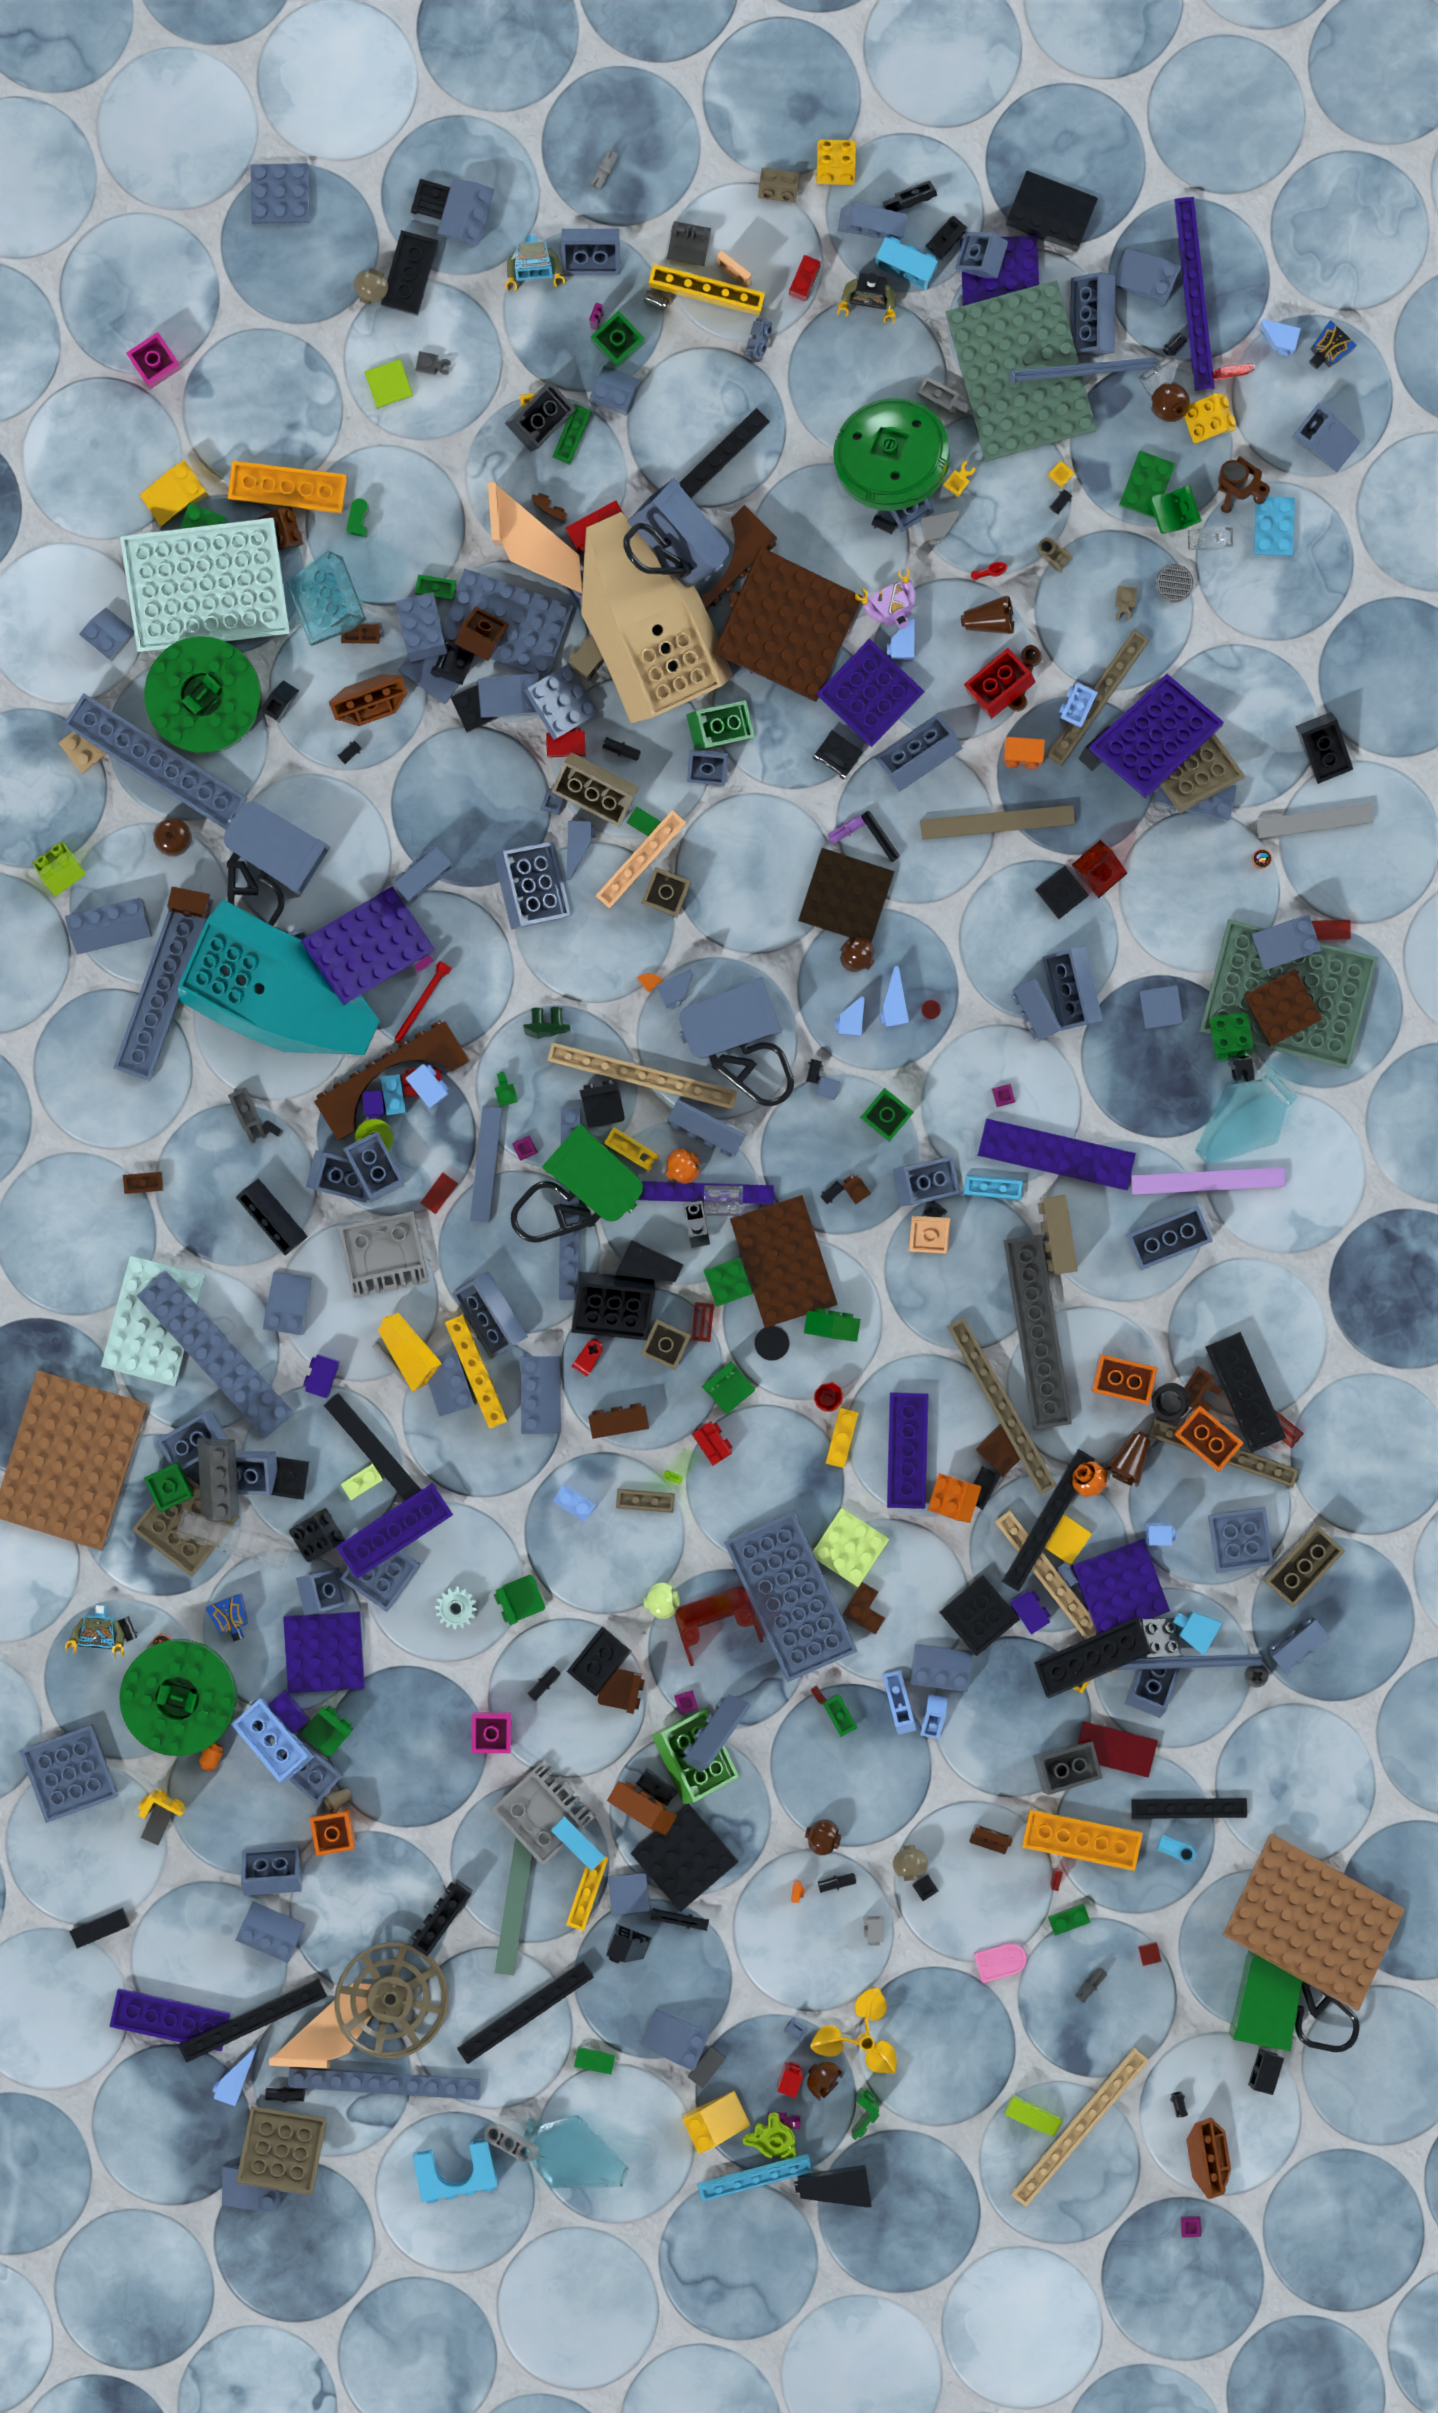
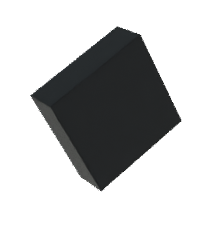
M269 1120L265 1121L262 1125L277 1137H280L283 1133L281 1128Z
M928 1874L912 1884L922 1901H925L939 1891Z

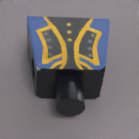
M1330 320L1311 347V351L1315 355L1309 363L1315 369H1318L1323 363L1328 367H1332L1351 353L1357 345Z

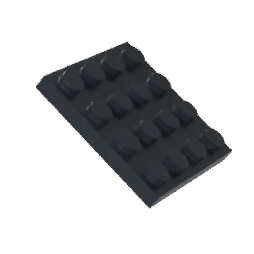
M687 1804L676 1813L678 1816L666 1835L655 1831L631 1852L635 1860L680 1912L739 1862L690 1804Z

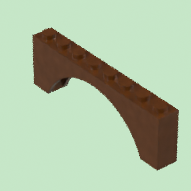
M745 505L731 518L735 545L730 565L720 581L708 592L700 596L706 611L711 605L715 607L722 600L720 596L725 591L729 593L736 586L735 582L739 578L742 580L748 574V569L751 567L759 547L772 551L777 545L775 543L777 537ZM659 624L654 625L652 628L655 636H659L663 631L662 626ZM663 643L667 648L670 647L668 643Z
M437 1021L431 1025L432 1029L425 1033L424 1030L414 1036L415 1040L410 1043L408 1040L398 1045L399 1049L397 1051H388L382 1055L383 1059L376 1063L375 1060L365 1066L366 1070L361 1073L359 1070L349 1075L350 1079L343 1082L341 1080L333 1085L334 1089L327 1093L325 1090L316 1096L317 1100L314 1102L338 1141L356 1131V1113L363 1095L362 1093L385 1070L400 1063L423 1060L442 1064L455 1071L470 1061L446 1021Z

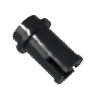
M1178 333L1169 344L1164 345L1163 352L1170 358L1176 356V352L1187 342L1185 336L1181 338V333Z
M1065 489L1062 492L1059 491L1060 495L1049 506L1057 515L1060 514L1068 502L1072 501L1071 498L1073 496Z
M875 514L871 523L874 529L879 528L891 535L896 527V523L881 517V514L879 516Z
M355 740L353 742L350 741V745L337 755L344 764H347L357 753L360 754L362 750Z
M811 1059V1062H808L810 1066L806 1081L818 1084L820 1070L823 1067L822 1061Z
M836 1180L825 1192H821L822 1195L820 1197L827 1205L830 1202L833 1203L832 1200L844 1190V1187Z
M127 1616L118 1620L124 1633V1639L127 1642L136 1639L138 1632H135L130 1617Z
M1180 2091L1172 2093L1170 2101L1173 2102L1177 2118L1188 2115L1184 2102L1185 2095Z

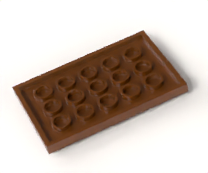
M803 1195L730 1218L765 1328L807 1315V1310L815 1311V1308L826 1309L838 1305Z

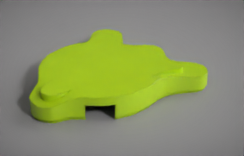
M776 2112L769 2114L767 2126L758 2123L755 2126L754 2133L743 2136L744 2145L759 2149L766 2157L780 2156V2159H790L797 2155L795 2135L789 2127L781 2123Z

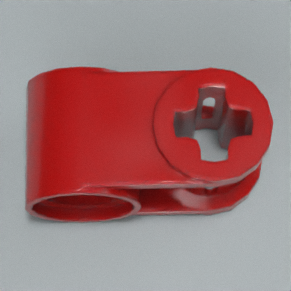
M596 1339L590 1340L582 1352L579 1353L571 1367L588 1377L603 1351L602 1343ZM594 1344H596V1349L599 1351L591 1353V1348L589 1347V1345L593 1346Z

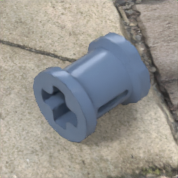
M792 2017L786 2025L784 2032L793 2035L800 2043L809 2028L807 2026L803 2027Z

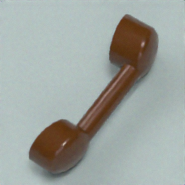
M1028 645L1023 648L1021 653L1022 660L1032 673L1033 667L1041 662L1042 654L1034 645ZM1025 692L1008 705L1011 710L1020 712L1026 708L1028 701L1025 697Z

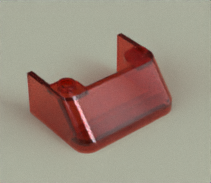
M734 1587L682 1605L676 1609L675 1619L690 1666H694L695 1663L690 1646L697 1644L700 1639L698 1627L732 1615L735 1616L736 1622L742 1627L754 1625L759 1642H764L745 1588Z

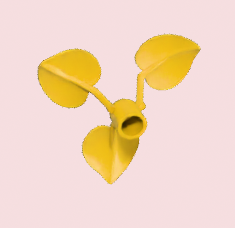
M878 1987L864 1991L855 2002V2013L859 2017H865L866 2030L859 2034L857 2040L841 2037V2032L837 2027L826 2025L817 2031L810 2044V2048L815 2053L826 2057H833L843 2051L842 2041L859 2045L863 2051H867L865 2063L871 2071L895 2074L897 2058L894 2048L890 2043L883 2040L875 2044L869 2031L868 2018L872 2021H877L885 2015L887 2009L886 2000Z

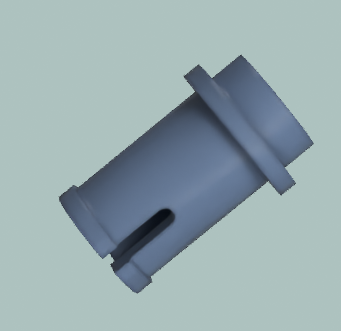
M1066 1562L1058 1567V1574L1061 1573L1068 1588H1070L1079 1581L1070 1568L1071 1564L1069 1565Z

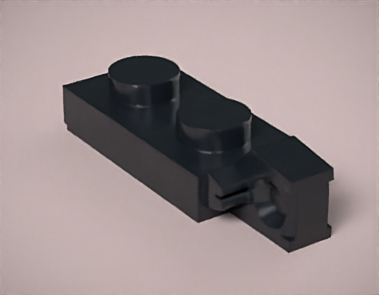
M926 181L895 193V197L884 201L883 206L886 210L901 211V209L910 208L920 202L929 201L937 196V192L931 181Z

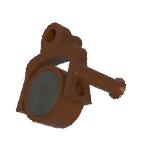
M1241 456L1237 460L1226 461L1220 469L1218 490L1226 493L1224 504L1220 507L1224 513L1231 512L1233 496L1244 500L1252 495L1256 504H1263L1270 492L1269 485L1261 481L1262 471ZM1249 474H1252L1253 480L1245 487Z

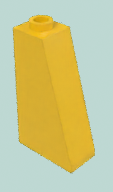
M399 1313L392 1316L387 1315L382 1319V1325L378 1332L412 1392H415L426 1386L442 1363Z

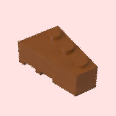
M618 1781L607 1801L647 1828L666 1835L678 1815L666 1809V1805L660 1801L650 1799L651 1796L646 1792L635 1790L636 1786L632 1783Z

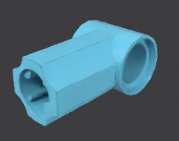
M1162 1834L1156 1850L1177 1858L1183 1863H1190L1195 1859V1850L1190 1844ZM1190 1849L1192 1851L1191 1856L1188 1858L1182 1857V1850Z

